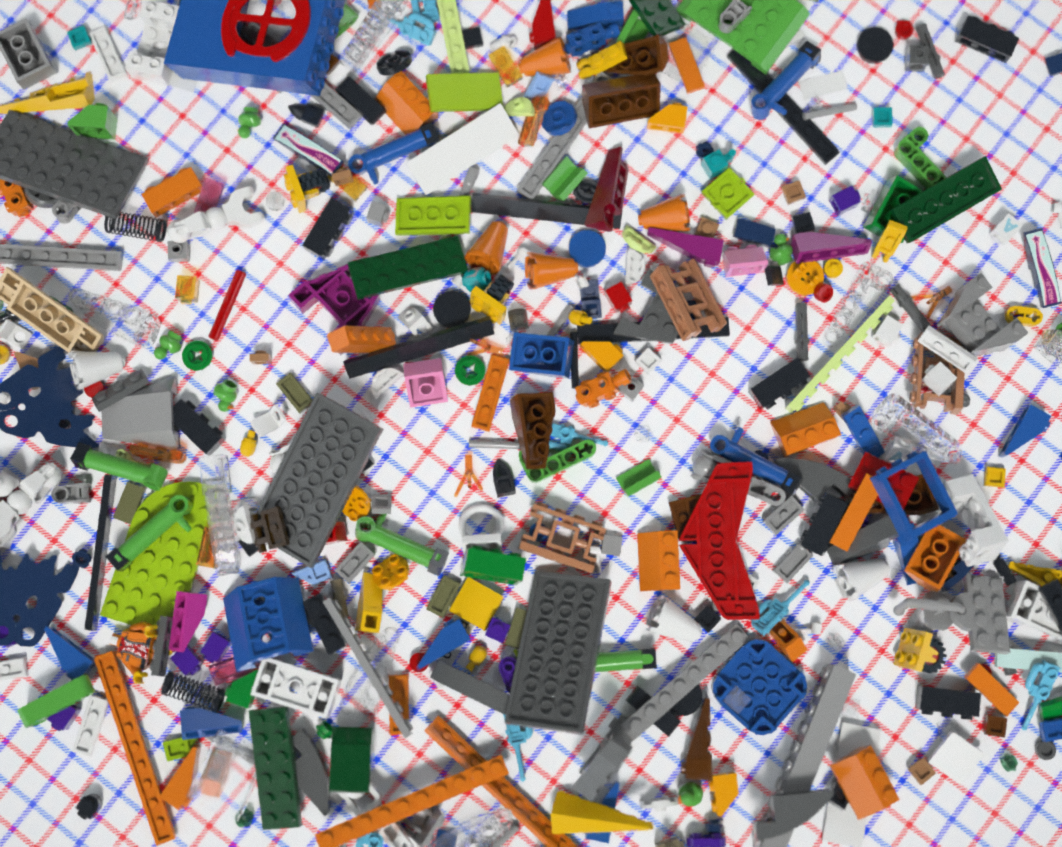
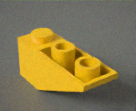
M363 572L354 631L379 633L382 617V589L375 585L372 573Z

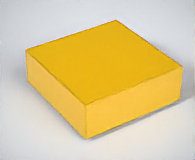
M986 466L983 486L1005 488L1006 468Z

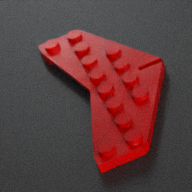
M753 462L720 463L715 466L679 538V541L697 540V544H679V547L721 616L727 620L760 619V608L737 543L753 474Z

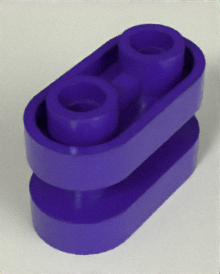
M505 657L499 663V671L509 694L517 662L513 657Z
M690 833V837H686V846L722 847L726 846V837H723L722 833H710V836H702V833Z

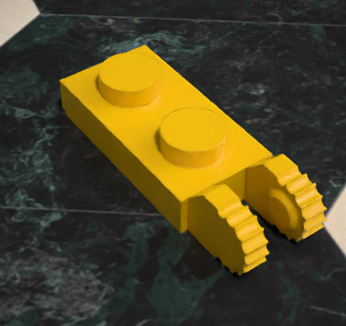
M619 41L577 62V69L580 70L578 72L579 78L586 79L597 75L626 60L627 55L623 42Z
M889 220L876 243L872 258L876 259L879 252L885 253L883 262L887 263L889 258L895 253L908 227Z

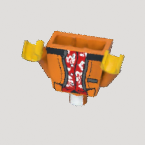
M145 621L132 624L129 628L123 630L121 635L113 633L109 641L110 645L118 647L116 656L121 659L122 663L133 674V682L135 684H144L143 677H148V673L142 670L150 667L151 660L154 657L153 643L158 636L157 631L154 630L158 628V625H151Z

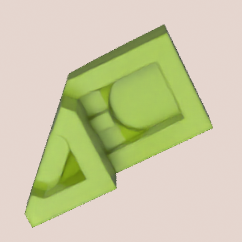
M181 737L163 742L167 762L187 757L198 738L182 740Z

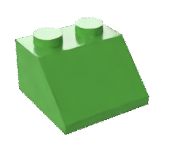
M96 103L95 105L86 106L71 118L67 125L76 135L82 134L93 139L115 140L118 118L106 104Z

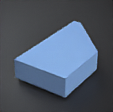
M537 71L523 97L531 100L546 95L554 81L553 76Z
M326 559L317 562L314 568L307 566L292 572L293 576L314 585L333 578Z

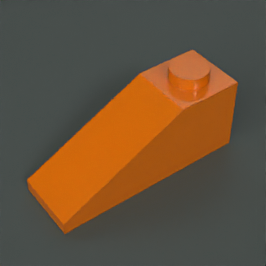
M199 745L193 746L159 796L178 811L184 807L187 808L193 800L191 796L195 791L201 751Z

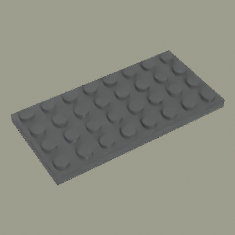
M13 110L8 111L0 124V179L113 219H117L149 162L148 157L82 134L76 135L73 131Z
M318 392L256 513L259 520H262L261 511L277 506L281 507L290 544L278 549L309 568H314L384 430L382 427ZM261 527L263 537H266L264 527Z
M535 571L504 720L505 724L584 735L612 585L611 579Z

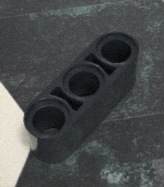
M347 76L335 88L336 92L361 113L362 117L370 125L373 126L386 114L384 108L350 76Z
M637 685L625 701L638 710L651 696ZM667 711L653 724L670 737L681 721L671 712Z

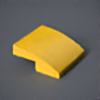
M467 577L449 611L486 631L504 597Z

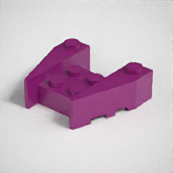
M347 264L330 273L319 275L318 278L302 282L288 294L290 301L302 314L319 302L339 324L334 330L343 326H365L380 302L379 295L372 296L370 299L357 300L352 280L349 278L350 272Z

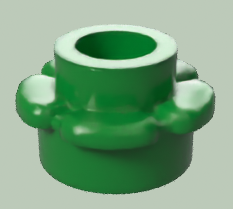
M322 721L320 725L316 726V733L320 738H332V725Z

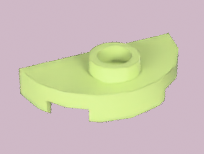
M524 97L515 98L504 106L508 117L534 116L535 114L532 102Z
M628 225L625 226L622 236L630 248L642 253L654 252L656 245Z

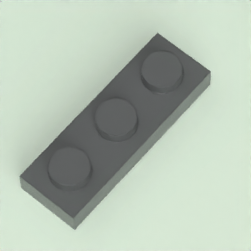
M141 369L132 372L129 377L122 381L115 382L110 388L98 392L92 397V401L100 412L150 382Z
M160 616V620L157 621L156 625H158L156 631L158 636L153 643L154 657L150 663L152 676L165 677L173 617Z

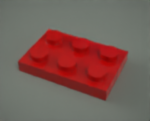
M865 452L848 487L857 491L866 473L875 476V471L885 466L889 469L892 467L891 464ZM902 469L887 477V480L904 510L919 477ZM878 495L875 500L879 503H882Z

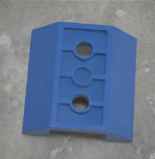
M272 577L236 587L223 598L236 672L255 668L257 661L292 652L294 656H299L314 651L299 578ZM265 597V602L262 605L258 606L255 604L257 598ZM271 633L272 639L269 642H263V636Z

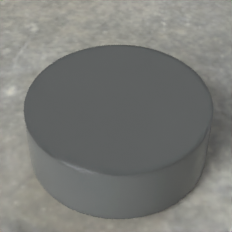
M1040 740L1036 743L1034 751L1038 758L1051 760L1055 757L1056 747L1051 741L1043 742Z

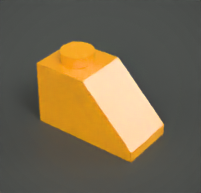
M681 103L668 104L648 119L646 129L683 134L688 106H684Z
M583 341L580 344V348L603 372H609L624 356L622 354L623 350L617 344L613 345L611 342Z

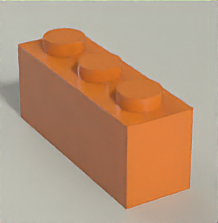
M186 167L179 170L178 174L173 177L164 178L160 184L148 187L141 195L151 213L157 218L201 194L205 189L191 167Z

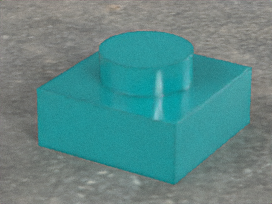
M84 25L67 31L75 51L92 45Z
M873 107L872 128H891L893 126L892 107Z

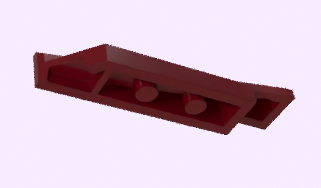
M621 146L610 149L607 153L584 225L586 227L612 232L614 215L622 214L629 168L627 163L622 162L623 148Z

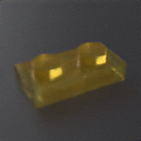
M504 46L488 55L489 60L507 88L523 79L522 74Z
M352 174L354 182L337 187L356 202L368 187ZM328 175V180L334 184L333 178Z

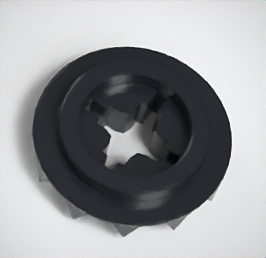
M582 180L573 190L576 200H580L582 204L588 203L590 206L598 183L592 180Z

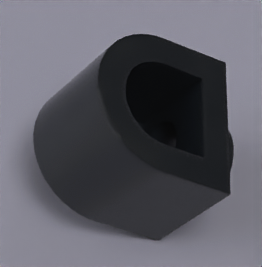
M97 794L84 796L75 806L78 810L77 815L84 820L95 818L102 809L103 801Z

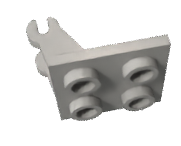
M438 804L431 809L423 810L429 817L422 827L407 817L401 820L417 831L414 839L419 847L429 846L434 838V832L444 823L445 814Z

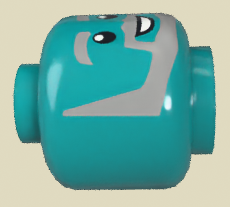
M482 266L468 268L462 277V284L470 292L475 286L484 291L491 283V274Z

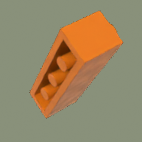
M343 326L327 334L332 353H370L396 345L395 334L391 327Z

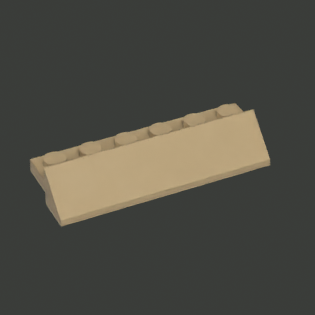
M6 267L0 278V299L8 304L6 309L68 353L72 351L97 352L100 345L104 343V334L10 267Z

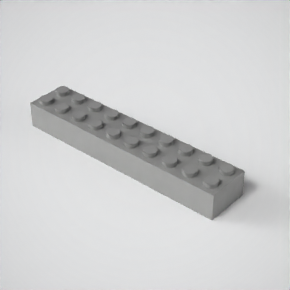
M827 664L826 667H822L819 677H821L819 685L816 684L812 691L813 700L807 704L804 711L806 714L804 722L801 721L798 725V737L796 740L793 739L789 749L791 754L789 758L784 760L782 769H784L781 777L778 776L774 787L777 788L775 794L808 791L811 789L857 675L856 673L835 664ZM770 797L767 802V806H769L768 811L762 815L760 821L772 819ZM794 830L757 841L753 837V847H788Z

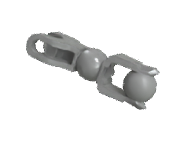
M702 449V455H699L693 461L692 468L694 473L690 476L693 479L707 483L717 465L716 461L720 463L732 462L712 454L706 449ZM751 478L748 495L773 506H780L785 502L786 495L784 490L757 478ZM778 492L781 495V499L773 501L771 494Z

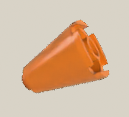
M562 37L555 38L527 54L518 63L520 73H524L526 77L535 76L537 71L548 75L571 73L568 54H566Z
M685 193L641 210V214L638 215L639 225H643L644 229L651 227L669 231H690L691 227L687 228V223H690L688 203L683 202V198L686 197Z
M502 221L491 222L467 251L465 260L472 268L482 266L491 275L498 274V271L501 270L508 235L506 224Z
M527 252L529 257H525V278L530 280V283H527L530 290L574 278L575 274L578 273V263L572 258L537 252Z

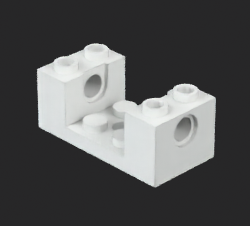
M143 0L139 16L145 26L138 51H129L125 66L132 79L166 87L169 86L172 70L164 64V59L179 6L153 0ZM156 44H163L162 50H154Z
M974 475L945 481L943 485L957 512L962 513L964 521L967 522L971 530L968 536L969 539L959 549L961 559L964 560L967 567L995 560L1007 545L1009 539Z
M1027 580L1017 581L1005 607L1007 620L1018 625H1028L1056 638V642L1062 645V635L1055 621L1050 619V611L1038 590L1040 586Z
M272 657L261 661L250 695L327 719L331 716L343 679L327 674H319ZM294 681L300 684L301 688L298 693H293L290 690V684Z

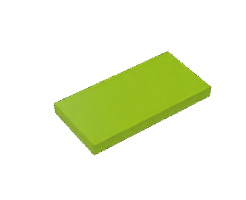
M499 73L427 74L425 76L430 112L488 111L499 103L503 106Z
M471 196L397 198L396 236L470 234Z

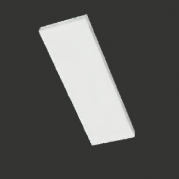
M499 103L405 164L423 193L427 195L520 135L503 106Z
M841 722L835 762L862 746L871 745L876 755H878L882 730ZM834 773L832 775L831 786L833 782H838ZM828 802L821 840L850 847H862L867 817L858 820L849 802L845 810H839Z

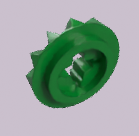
M202 341L190 342L182 352L184 365L193 371H203L206 367L210 366V362L213 359L211 348ZM192 351L196 353L202 352L200 356L202 357L203 361L199 359H196L194 361L195 356L192 353Z
M475 356L461 358L455 366L456 378L464 385H477L483 380L485 375L484 363ZM474 365L473 371L475 374H470L466 378L467 371L465 368H471Z

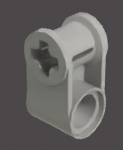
M733 0L720 15L719 30L726 34L731 33L750 14L753 8L751 6L748 7L741 0ZM727 19L730 20L732 23L725 24L723 21Z
M58 200L52 207V213L60 223L68 224L82 207Z
M90 483L56 486L51 492V497L55 502L64 505L91 503V499H89ZM65 490L66 497L60 500L58 497L59 493Z

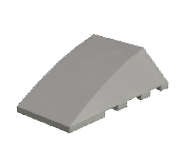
M176 376L143 386L102 410V438L179 451V433L174 431L173 395H177Z

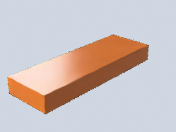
M687 38L668 43L686 93L690 94L705 89V84Z
M976 662L964 676L1005 717H1008L1020 703L980 663Z
M389 675V687L393 692L391 697L394 702L398 701L403 709L401 714L404 719H409V675ZM389 713V735H402Z

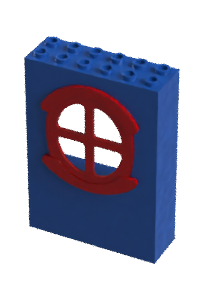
M181 0L164 59V64L181 79L320 96L325 85L324 79L326 72L329 70V60L334 51V41L339 32L338 26L340 19L343 17V7L346 0H290L296 11L293 19L271 16L275 0H267L263 15L246 14L250 0ZM244 21L261 24L255 45H249L240 38ZM269 25L292 27L290 34L281 42L269 47L263 46Z

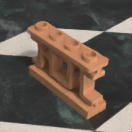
M695 259L683 262L678 267L680 272L672 273L670 267L665 265L658 266L652 272L650 278L682 341L689 340L692 336L696 337L702 331L700 326L707 324L711 332H718L727 324L725 316L721 312ZM687 278L690 284H686L684 279ZM673 281H677L679 287H675ZM691 292L696 305L689 306L683 293ZM704 310L707 317H703L701 311ZM693 313L696 320L692 321L689 314Z
M920 332L917 338L915 337L913 340L915 355L912 357L911 365L914 366V373L911 374L910 384H913V391L911 390L909 402H912L913 409L917 407L924 409L927 406V401L944 403L943 412L950 411V414L958 415L963 409L965 373L945 359H942L936 353H934V357H925L923 360V350H931L918 342L924 333ZM954 337L949 338L950 340L964 348V346L958 339H954ZM941 362L957 377L951 385V396H938L934 391L932 393L924 392L921 395V382L922 386H927L922 380L926 376L924 372L929 365L933 364L936 366Z
M537 502V505L532 504L528 516L537 518V522L532 536L522 534L517 549L592 574L597 559L588 556L593 538L603 540L607 530L603 528V524L596 521L588 523L584 521V517L575 514L573 517L566 515L567 511L556 508L555 511L548 509L549 505ZM537 511L562 520H553L551 528L541 526L544 516L537 514ZM573 524L595 530L598 534L590 532L587 541L579 539L577 537L580 528L573 526ZM557 526L574 531L568 549L551 543ZM538 533L546 535L548 537L545 546L552 548V550L529 544L527 540L535 542ZM574 546L584 548L581 558L588 560V563L564 556L563 554L564 552L572 554Z

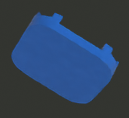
M758 639L748 641L742 645L712 681V693L716 701L747 730L757 735L772 734L776 731L777 727L807 694L806 677L802 671H799L772 644Z

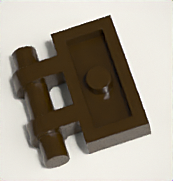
M280 506L261 511L262 520H259L258 514L250 515L252 522L250 526L254 530L256 538L254 542L255 546H258L259 553L267 552L265 545L267 543L269 550L290 544ZM261 527H264L266 537H263Z

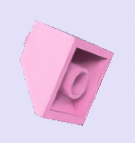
M748 245L745 249L730 247L722 255L725 277L763 273L768 265L763 248L757 247V245Z
M441 358L403 364L410 408L448 402Z

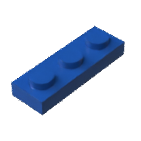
M856 404L841 415L863 455L865 452L876 457L884 454L885 450L859 405Z

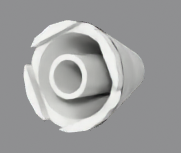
M69 352V358H73V363L70 364L74 384H79L77 389H83L123 371V367H125L124 356H120L118 352Z
M883 559L841 563L833 568V574L836 573L837 578L834 579L835 585L844 599H849L848 602L856 600L889 576L890 572L889 564Z
M661 596L658 599L660 601L659 605H654L648 615L646 625L649 628H646V631L687 642L698 641L702 635L701 625L668 597Z

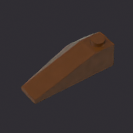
M660 35L626 43L624 47L627 59L603 72L640 76L663 72L669 61L668 43ZM602 50L592 52V53H591V56L594 55V54H596V53H598V52H600V51H602Z
M553 392L516 394L510 399L511 415L526 470L545 469L550 447V435L553 430L552 422L556 412Z
M922 474L917 475L919 480L903 510L905 515L920 516L939 510ZM856 492L851 493L852 499L854 498ZM876 500L868 512L888 514L884 505Z
M703 698L684 755V762L680 764L681 774H684L686 779L712 781V754L708 751V747L711 744L710 731H708V726L710 727L711 723L710 698Z

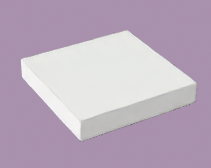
M951 730L928 758V762L961 785L985 754Z

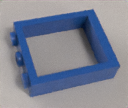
M916 450L906 455V460L902 461L900 458L890 463L891 468L887 469L885 466L875 471L876 475L870 478L902 542L912 540L959 515L926 451L918 453ZM917 463L942 512L912 528L887 477Z

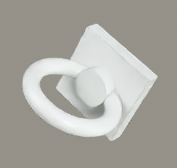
M485 504L474 505L466 509L458 522L459 534L462 537L463 554L465 555L466 549L471 548V546L483 547L484 551L497 549L501 550L503 554L501 535L504 531V519L501 513L496 508ZM477 512L489 513L496 520V530L493 534L479 533L469 535L466 530L468 518Z

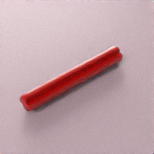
M236 270L208 335L214 341L219 340L246 277L245 272L241 270Z

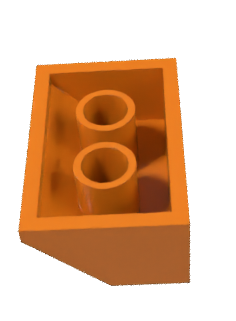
M402 71L386 81L375 98L386 111V115L404 135L416 131L428 123H433L439 118L438 112H430L429 100Z
M824 402L770 422L784 458L841 436L836 420Z
M941 525L934 527L924 533L904 571L918 585L931 592H938L960 554V547L966 543L967 539Z
M678 530L637 533L640 592L680 590Z
M871 745L859 747L829 765L858 820L885 810L900 800Z

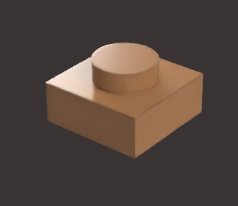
M339 169L334 174H331L335 186L354 182L350 169Z
M800 180L781 187L787 205L806 198Z
M702 217L695 235L714 238L720 224Z
M258 350L255 351V354H249V361L253 365L272 364V356L266 353V351Z
M841 401L833 410L843 420L841 415L852 407Z
M921 757L907 768L921 786L936 774L924 757Z

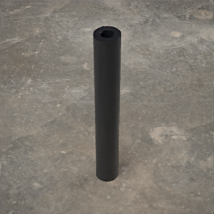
M570 332V339L574 341L571 362V389H575V387L579 386L577 332Z

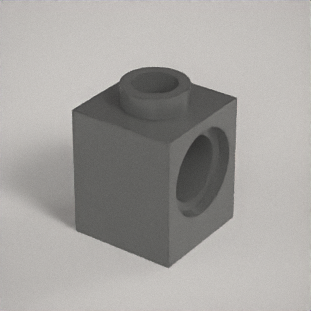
M910 45L905 52L904 71L923 72L928 65L929 46Z

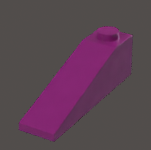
M651 227L648 229V237L690 259H695L696 262L704 264L705 267L714 268L721 261L724 240Z
M800 232L793 234L790 245L793 248L792 254L795 262L798 264L868 254L872 240L817 232Z

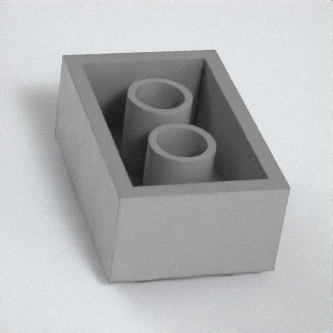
M27 18L0 31V51L16 82L23 90L57 74L34 27Z

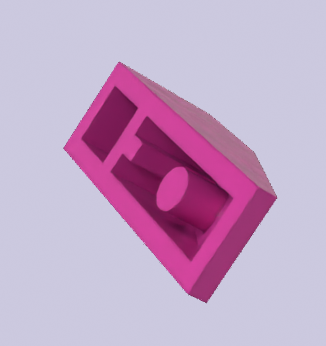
M176 591L168 650L176 652L185 651L205 615L207 594Z

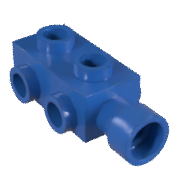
M600 22L591 24L584 29L573 31L566 35L564 47L568 55L580 57L585 52L598 50L601 46L606 45L607 39L618 38L620 30L616 23L609 24L604 29Z

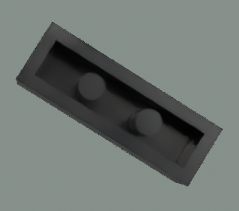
M968 15L960 28L955 42L1006 64L1012 57L1020 37L1011 31L999 29L994 24L985 23L978 17Z
M331 198L302 244L304 250L323 261L326 257L329 258L334 250L333 245L336 241H340L343 236L344 227L348 226L353 219L351 208Z
M797 357L752 387L748 393L760 410L764 408L769 410L777 404L775 402L781 397L784 400L792 394V389L795 387L800 389L808 383L807 379L810 377V374Z
M180 399L173 406L174 425L210 457L225 441L222 437L224 433L217 426L213 428L209 425L208 422L210 420L203 413L199 415L195 411L197 407L191 401L185 402L183 399Z
M826 493L825 496L822 495L818 502L820 507L817 513L814 512L809 520V523H811L809 529H805L800 538L802 540L801 546L820 556H824L830 545L829 542L850 503L830 493Z
M319 593L303 601V604L328 655H332L349 645L323 603L326 600L324 594Z
M917 685L915 709L921 710V714L933 715V712H941L942 717L953 718V714L961 715L960 719L973 720V716H980L981 693Z

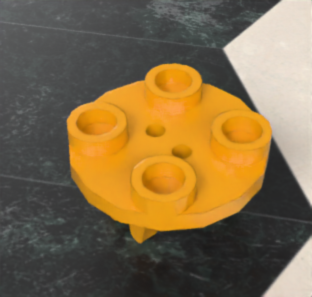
M816 261L798 264L793 262L787 270L785 279L792 291L806 297L814 294L815 287L824 282V272Z
M355 485L342 512L351 521H357L359 518L368 515L372 500L368 498V495L362 488Z
M392 554L380 564L375 565L372 568L375 585L380 589L391 591L409 579L410 567L407 560L399 557L397 554Z

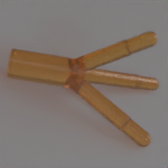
M947 286L936 294L911 297L913 298L912 300L929 299L926 304L933 302L926 315L927 318H930L939 300L952 293V289L950 286Z
M484 338L479 339L480 341L470 339V342L484 349L469 352L467 356L485 352L504 355V348L491 345Z
M465 455V473L456 489L454 497L458 496L466 478L468 488H471L472 477L479 490H483L473 472L472 455Z

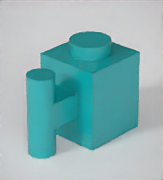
M718 149L703 157L701 166L709 180L727 170L728 163H732L736 155L734 149H730L724 155Z

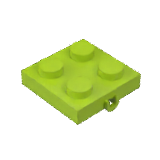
M730 167L701 192L710 202V205L725 220L729 219L755 195L745 184L746 181L742 177L739 178Z

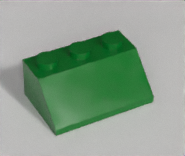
M898 175L887 179L863 228L880 237L889 220L895 222L890 210L923 190Z
M471 546V548H467L465 551L459 576L517 586L523 581L526 558L521 557L519 553L510 552V555L502 554L501 550L491 549L490 551H484L483 547Z

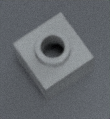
M372 201L366 217L367 222L383 227L384 222L387 223L390 215L387 205Z
M167 241L168 260L171 263L190 262L189 242L176 243L174 241ZM175 248H180L178 252H175Z
M630 375L632 378V383L630 384H633L635 389L629 390L628 385H621L619 393L633 402L644 388V384Z

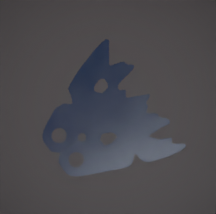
M60 346L41 355L37 361L38 368L28 364L0 383V393L6 392L11 397L10 402L7 404L0 402V430L4 433L21 438L34 437L37 432H40L47 443L76 447L78 442L90 445L92 448L99 447L98 443L83 432L84 429L92 425V420L95 416L74 415L71 412L74 407L70 403L84 391L77 390L74 385H71L73 378L70 367L57 370L59 363L66 358L64 355L65 350ZM40 387L41 392L37 396L32 397L29 395L30 388ZM19 404H24L25 410H20L18 408ZM9 415L15 416L17 425L8 427L5 424V418ZM60 420H69L71 428L64 429L59 427Z
M0 550V626H5L9 630L7 637L0 638V645L7 646L15 641L22 647L35 646L45 634L44 629L51 624L62 605V600L57 594L66 593L71 589L79 568L67 563L62 571L54 576L56 555L51 556L49 559H43L39 564H36L35 561L30 560L28 553H26L17 569L9 566L7 570H4L2 568ZM36 596V607L28 608L26 605L28 599ZM14 615L20 616V620L18 622H15L13 620ZM26 627L34 630V637L30 640H25L21 636L22 630Z

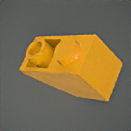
M735 772L712 774V781H708L709 791L713 792L714 800H711V809L718 817L723 816L739 794L737 774Z

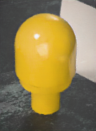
M572 310L568 315L569 321L574 325L583 326L592 323V317H589L584 311Z
M249 430L247 438L244 437L241 441L240 453L245 457L252 456L256 449L257 441L254 440L256 432Z
M480 645L474 647L469 654L468 659L470 661L465 668L472 672L476 665L480 666L487 657L486 648Z

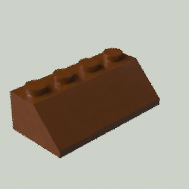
M632 75L583 84L582 103L588 128L649 118L660 111L661 83L656 75Z

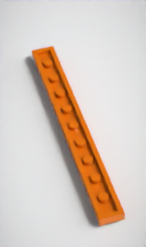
M114 651L96 656L94 661L156 846L177 837L165 801L159 797L162 792Z
M439 715L424 730L465 770L486 762ZM500 777L482 785L546 847H578L565 834H552L551 821L506 778Z
M502 755L318 832L314 836L319 847H338L509 774Z

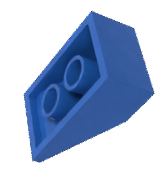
M514 332L509 370L569 379L574 341L567 337Z

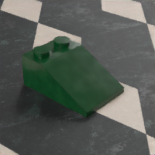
M333 726L329 792L369 793L374 747L373 728Z

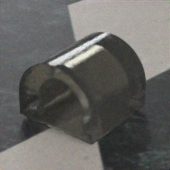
M520 308L508 311L510 332L529 329L526 309Z

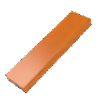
M491 354L471 425L472 428L490 432L510 362L509 358Z
M867 473L829 542L846 552L849 550L878 496L870 480L873 476Z

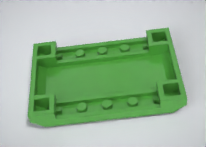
M683 0L676 9L680 16L690 23L693 21L751 61V65L764 74L769 72L810 16V12L797 0H741L753 9L731 33L726 34L719 30L718 23L720 15L733 0ZM727 19L723 21L725 24L732 23L730 20Z

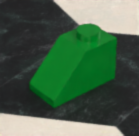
M259 669L228 685L225 696H227L226 702L247 709L252 708L255 696L250 694Z

